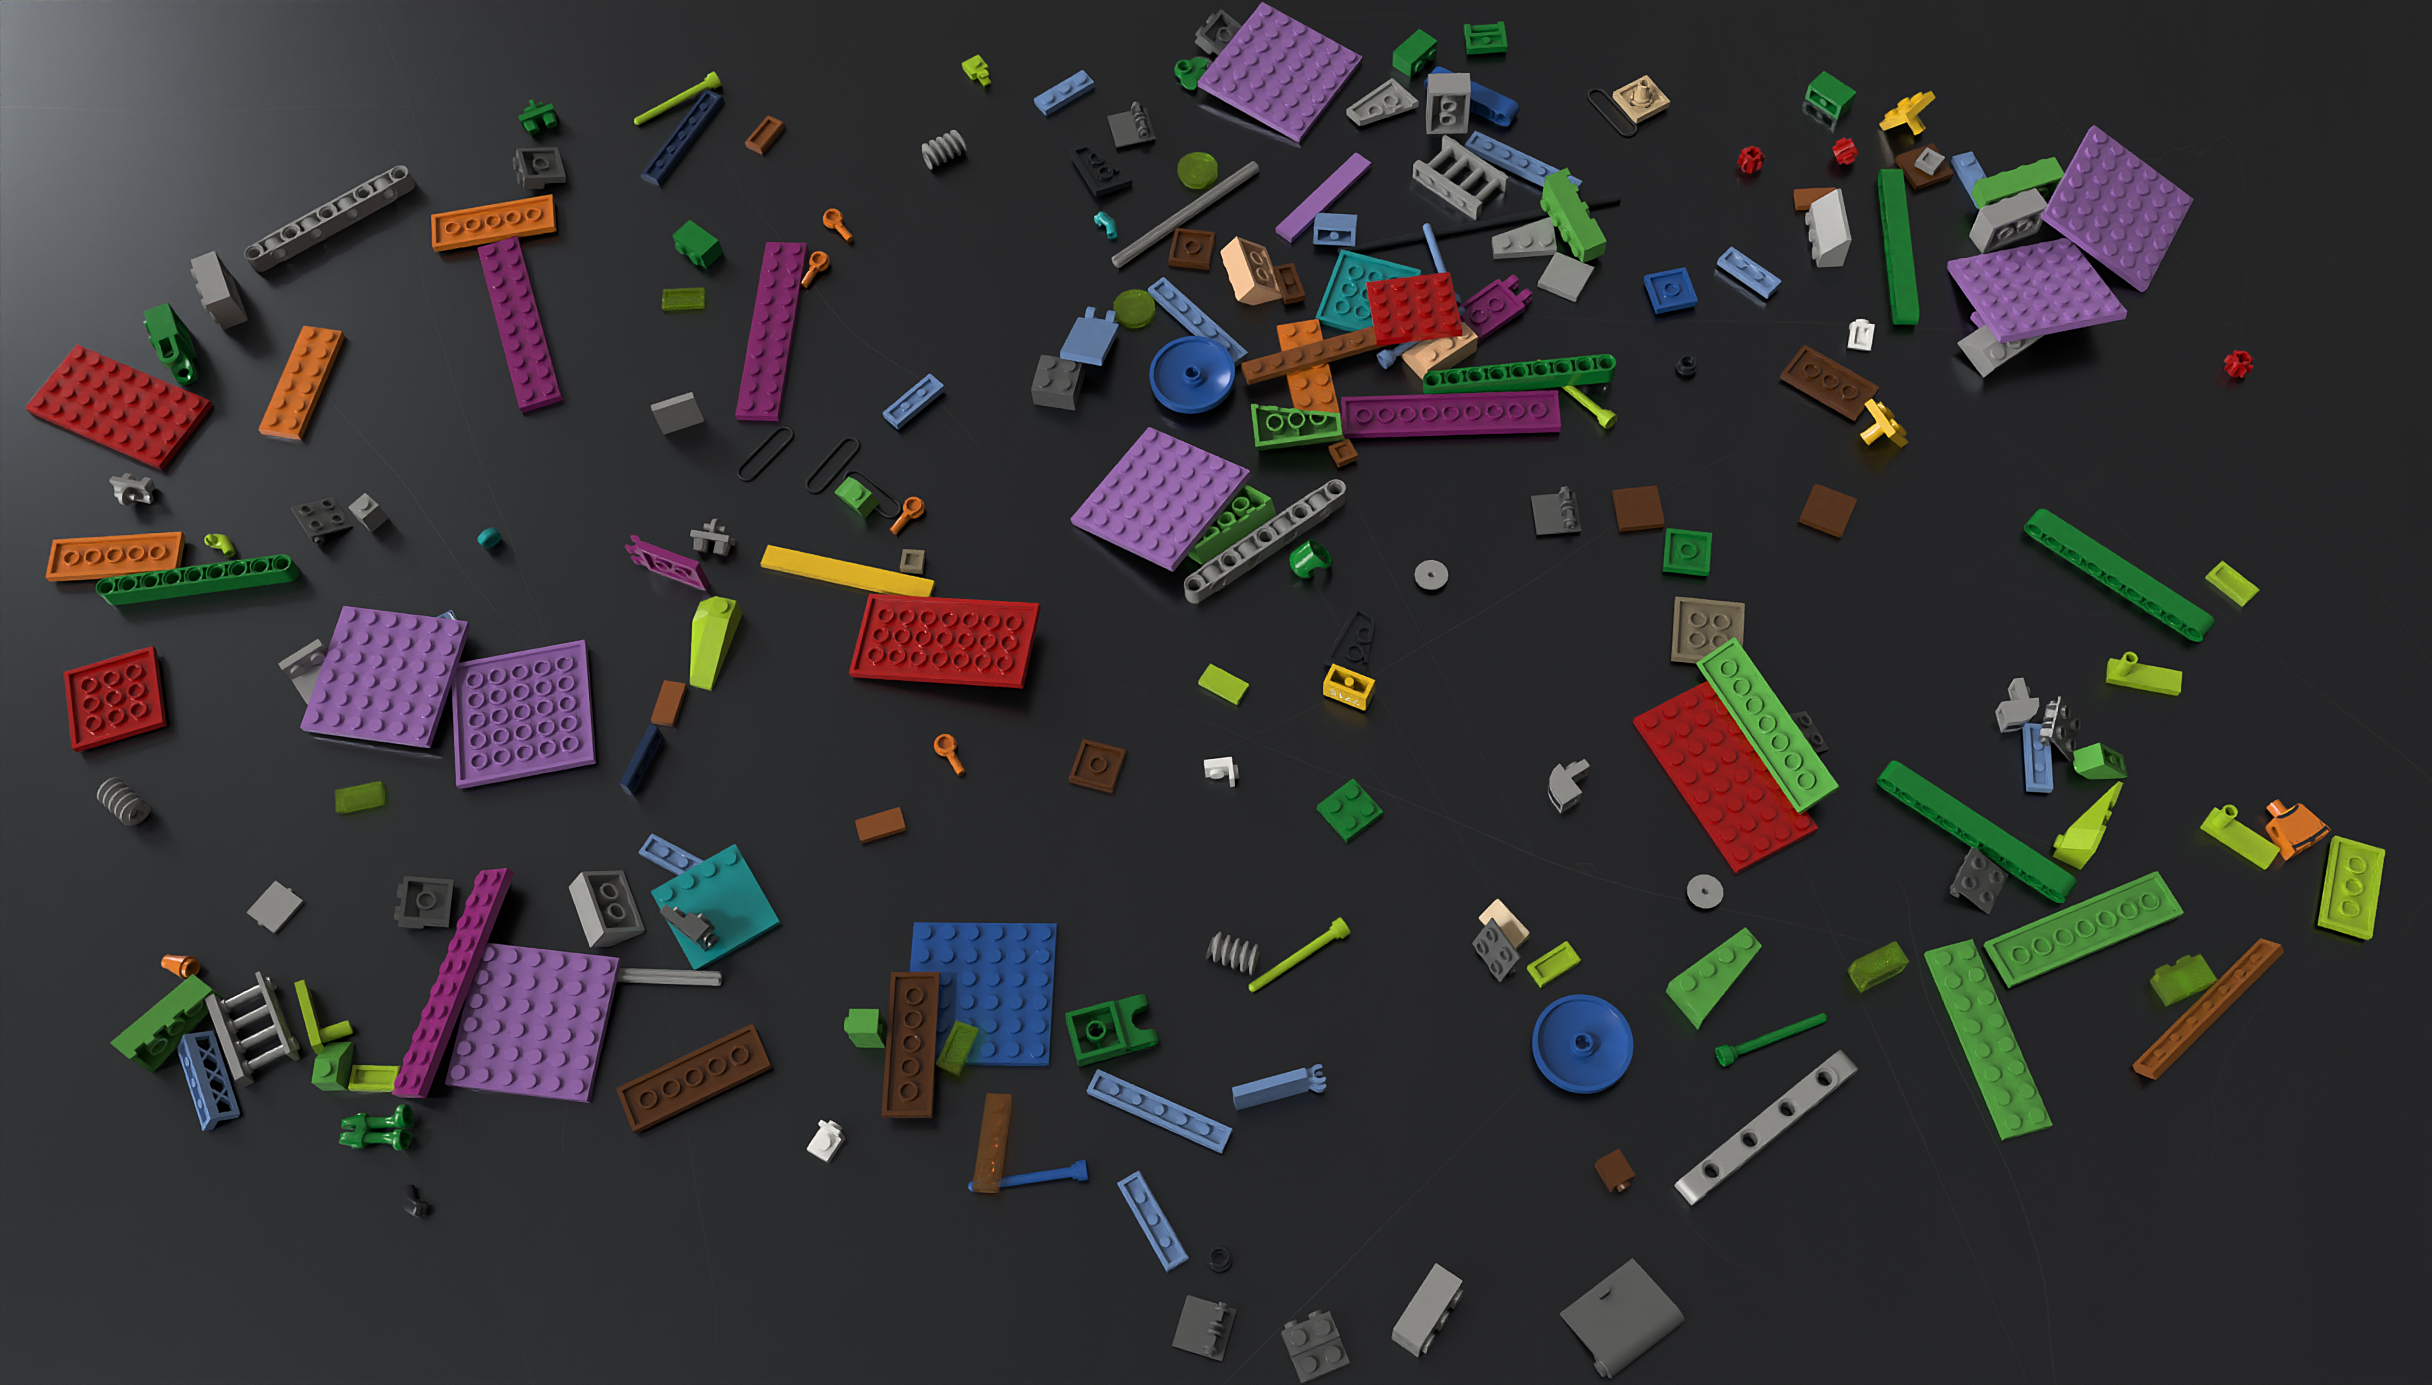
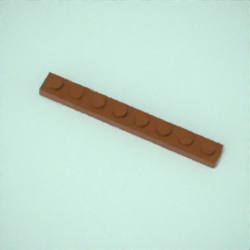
M1371 326L1241 363V369L1248 385L1388 345H1376L1374 328Z
M2260 938L2133 1064L2135 1072L2156 1080L2284 953L2282 945Z

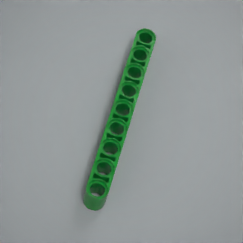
M1880 169L1878 173V189L1894 325H1917L1919 321V304L1903 170Z
M1601 354L1430 371L1423 376V393L1426 395L1514 392L1607 383L1615 377L1616 359L1612 355Z
M2038 509L2025 524V531L2031 537L2188 639L2201 642L2215 625V620L2210 614L2050 511Z
M279 554L104 578L97 583L96 592L108 604L122 605L291 582L298 578L300 569L288 555Z
M1891 761L1878 777L1877 782L1884 790L1969 846L1974 847L1984 856L2057 903H2063L2076 886L2077 881L2071 874L1903 764Z

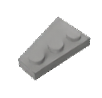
M1391 78L1349 107L1347 115L1356 124L1363 126L1417 108L1419 101Z
M1551 217L1492 237L1494 259L1555 255L1557 246Z

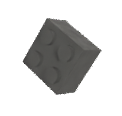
M1041 355L1031 388L1034 404L1076 410L1085 377L1083 362Z

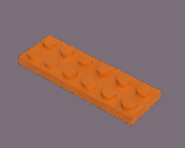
M552 194L431 215L432 247L435 252L497 242L515 236L520 238L557 231L555 199Z
M1319 319L1277 326L1281 352L1323 340ZM1329 363L1286 374L1294 408L1307 411L1340 413Z
M310 326L302 327L258 429L261 434L302 439L345 335L342 331Z
M183 532L56 539L52 543L45 578L49 582L102 579L180 568L186 536Z

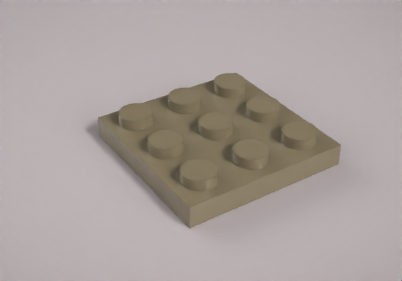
M1676 596L1674 602L1671 661L1697 663L1733 637H1736L1743 647L1745 603Z

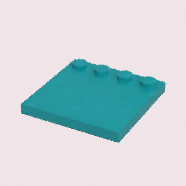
M1341 249L1315 319H1319V324L1349 332L1371 327L1373 323L1366 282L1421 275V270Z
M736 844L651 891L660 909L668 905L671 909L675 906L678 907L686 916L690 912L696 916L701 913L715 927V934L720 939L713 948H708L704 952L668 922L690 964L696 971L702 970L781 924Z

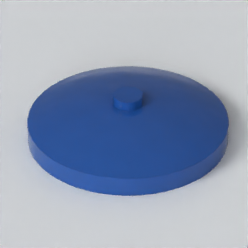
M1202 336L1182 337L1166 344L1155 355L1149 372L1151 388L1156 398L1169 409L1188 414L1205 412L1221 404L1232 391L1236 376L1234 361L1228 350L1219 342Z
M1576 994L1554 1001L1541 1013L1533 1031L1532 1050L1539 1069L1552 1083L1570 1092L1589 1094L1611 1087L1624 1075L1633 1054V1036L1628 1022L1612 1004L1595 996Z

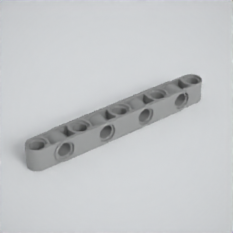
M396 166L269 234L264 239L246 248L244 256L255 271H266L410 192L415 187V181L405 166Z
M1338 479L1329 481L1188 576L1184 582L1186 599L1191 603L1203 601L1324 520L1345 503L1346 485L1344 482ZM1192 588H1199L1196 591L1190 590Z
M1839 1050L1688 1172L1674 1186L1688 1203L1693 1206L1842 1085L1859 1068L1842 1050ZM1818 1077L1825 1078L1829 1085H1821ZM1780 1108H1788L1792 1116H1785ZM1748 1137L1752 1139L1754 1147L1746 1146L1743 1138ZM1704 1169H1713L1717 1177H1708Z

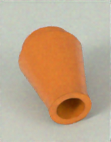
M167 954L161 961L163 968L170 970L182 979H187L192 974L196 976L200 970V963L193 956Z

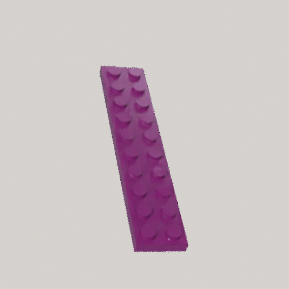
M518 236L479 247L478 252L520 411L524 413L562 401L563 398Z
M766 242L735 415L737 420L779 421L802 288L800 283L803 280L808 253L807 243Z
M1558 390L1341 397L1345 438L1561 431Z
M508 868L482 870L476 876L475 886L466 901L463 916L457 923L455 936L449 943L448 954L440 966L438 979L431 988L430 999L422 1011L420 1024L413 1033V1041L409 1051L403 1058L400 1074L394 1081L395 1089L392 1091V1095L400 1098L427 1097L513 878L514 871Z

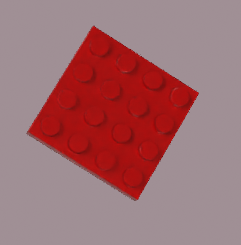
M1450 272L1366 282L1377 346L1462 336V325Z
M153 646L64 672L72 749L76 753L167 726L157 650Z

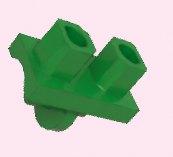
M533 99L529 100L531 106L524 108L525 113L518 116L523 128H526L530 135L537 134L540 131L537 124L543 121L547 128L557 126V114L552 103L544 106L543 102L534 104Z

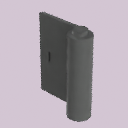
M1633 1258L1560 1313V1316L1594 1354L1596 1360L1594 1366L1602 1377L1607 1375L1609 1378H1613L1685 1322V1318L1679 1308Z

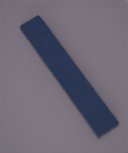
M705 90L642 172L641 177L643 180L660 186L724 102L723 96Z

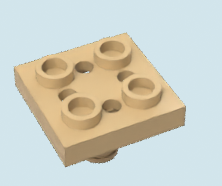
M1647 75L1613 92L1614 100L1636 124L1670 106V100Z

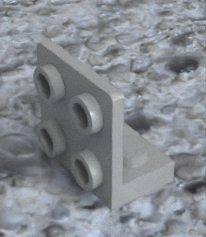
M319 639L278 663L285 674L293 681L307 705L309 704L328 650Z

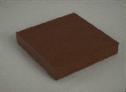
M1934 143L1896 156V163L1903 170L1904 175L1915 191L1953 177L1954 173L1945 159L1933 176L1914 166L1916 160L1926 148L1940 154Z
M1175 228L1168 260L1169 266L1210 270L1216 232Z
M1815 483L1798 522L1841 538L1857 499Z
M1657 485L1613 490L1612 496L1620 532L1664 527L1665 521Z
M1082 739L1068 779L1069 782L1113 794L1127 755V750Z

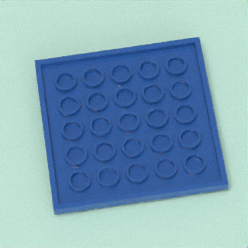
M914 922L910 972H940L941 974L936 1065L1050 1066L1057 923Z

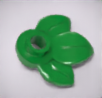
M1193 58L1190 61L1180 60L1174 68L1175 75L1180 78L1181 84L1185 88L1196 90L1198 81L1207 71L1204 68L1208 60L1203 58Z

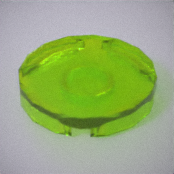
M1193 152L1181 158L1177 169L1178 177L1185 186L1204 188L1205 185L1212 184L1217 178L1218 165L1211 155L1204 152Z
M1140 289L1127 290L1122 292L1114 302V311H1117L1115 317L1118 322H1122L1130 328L1144 326L1155 315V302L1146 291Z

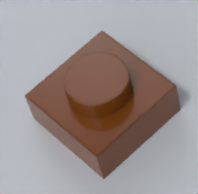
M1349 438L1329 446V452L1338 468L1358 460V454Z

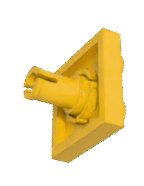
M1932 91L1924 94L1919 92L1911 99L1906 97L1897 104L1898 108L1885 114V119L1879 125L1884 131L1907 122L1913 134L1917 135L1926 129V126L1917 114L1936 97Z
M1873 399L1865 403L1877 422L1860 434L1868 445L1884 433L1901 448L1909 443L1905 438L1907 432L1901 424L1894 420L1895 416L1888 407H1885L1882 402L1877 403Z

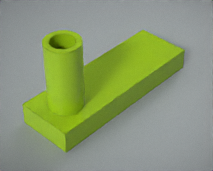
M2126 652L2121 660L2110 658L2108 661L2106 683L2178 696L2181 692L2182 671L2137 663L2138 657L2133 652Z
M2225 805L2221 810L2214 807L2200 828L2264 870L2268 868L2280 848L2236 821L2234 818L2237 816L2238 810L2235 806Z
M305 980L294 983L310 1043L317 1055L324 1049L326 1042L353 1034L349 1020L321 1029L310 988Z

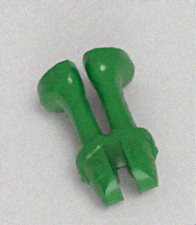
M401 1104L396 1108L393 1116L370 1117L367 1113H358L355 1116L342 1119L341 1128L355 1130V1132L341 1133L339 1143L351 1146L352 1148H365L369 1143H389L398 1151L406 1150L412 1141V1134L408 1130L413 1128L414 1125L412 1109L408 1104ZM402 1128L395 1129L393 1132H372L373 1129Z

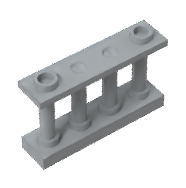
M1444 135L1442 139V151L1430 163L1425 164L1421 160H1417L1413 164L1414 179L1474 220L1481 216L1482 201L1496 187L1504 193L1508 188L1509 177L1504 172L1497 170L1447 135ZM1448 156L1458 161L1444 175L1434 170ZM1464 166L1473 171L1460 185L1450 181ZM1480 177L1489 182L1476 196L1466 192Z
M260 971L255 973L259 985L227 1001L225 999L221 1000L215 994L205 998L234 1080L244 1087L254 1083L251 1075L254 1073V1069L284 1054L295 1061L300 1059L297 1052L300 1049L299 1044L291 1036L274 992L277 989L276 984L270 976L267 977ZM263 993L266 1005L236 1020L230 1018L229 1013L232 1008ZM271 1014L274 1025L242 1041L238 1040L236 1033L239 1032L240 1028ZM276 1034L279 1035L282 1045L251 1061L245 1059L244 1053L246 1049Z

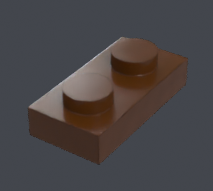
M1294 263L1274 266L1273 274L1285 305L1305 301L1306 294Z

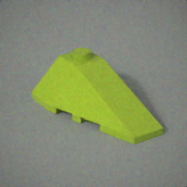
M714 596L700 602L692 621L691 686L712 691L743 614L736 600Z
M2118 781L2064 835H2058L2053 847L2057 848L2053 857L2080 870L2096 852L2106 829L2105 824L2112 814L2111 809L2115 805L2122 788V782Z

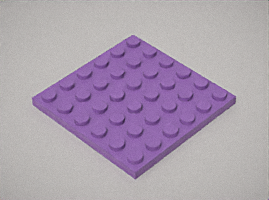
M1262 2L1200 78L1198 87L1300 143L1361 64L1363 57Z
M2094 125L2088 130L2040 218L2137 290L2143 292L2148 288L2193 198Z
M2068 238L1948 261L1947 264L1948 271L1999 344L2126 319V309L2077 246Z
M1148 427L1072 516L1071 522L1079 528L1170 571H1174L1252 475L1248 469Z
M343 606L300 728L308 732L431 748L471 625L468 621Z
M585 640L458 663L452 681L456 786L459 789L596 763L588 645Z
M487 943L467 993L445 1084L452 1087L590 1103L622 960L616 957Z

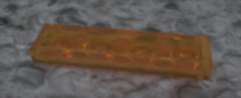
M987 1093L972 1186L974 1192L999 1193L1013 1100L1011 1094Z

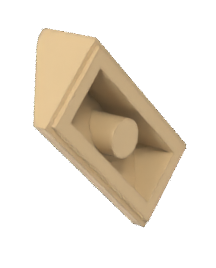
M1496 899L1478 918L1485 926L1491 918H1494L1515 949L1519 948L1530 937V932L1499 899Z

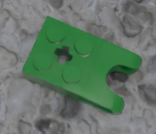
M168 302L144 311L146 320L143 322L147 331L151 334L148 338L153 348L156 349L159 360L166 368H170L173 377L179 385L185 386L196 381L197 372L193 362L196 354L187 326ZM188 369V375L181 377V370Z
M1140 994L1117 1001L1112 1000L1066 1013V1023L1078 1067L1146 1049L1160 1042V1037L1156 1030H1140L1132 1023L1135 1015L1147 1010L1150 1003L1147 995ZM1097 1030L1101 1034L1099 1037L1092 1036V1031Z

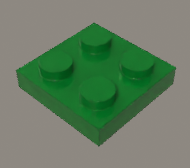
M1667 528L1663 571L1708 576L1710 571L1712 533Z
M1351 779L1317 805V810L1346 842H1349L1383 816L1381 808L1354 779Z

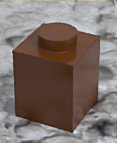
M1620 1149L1597 1160L1595 1168L1610 1193L1616 1190L1621 1193L1632 1186L1631 1182L1635 1177V1173Z

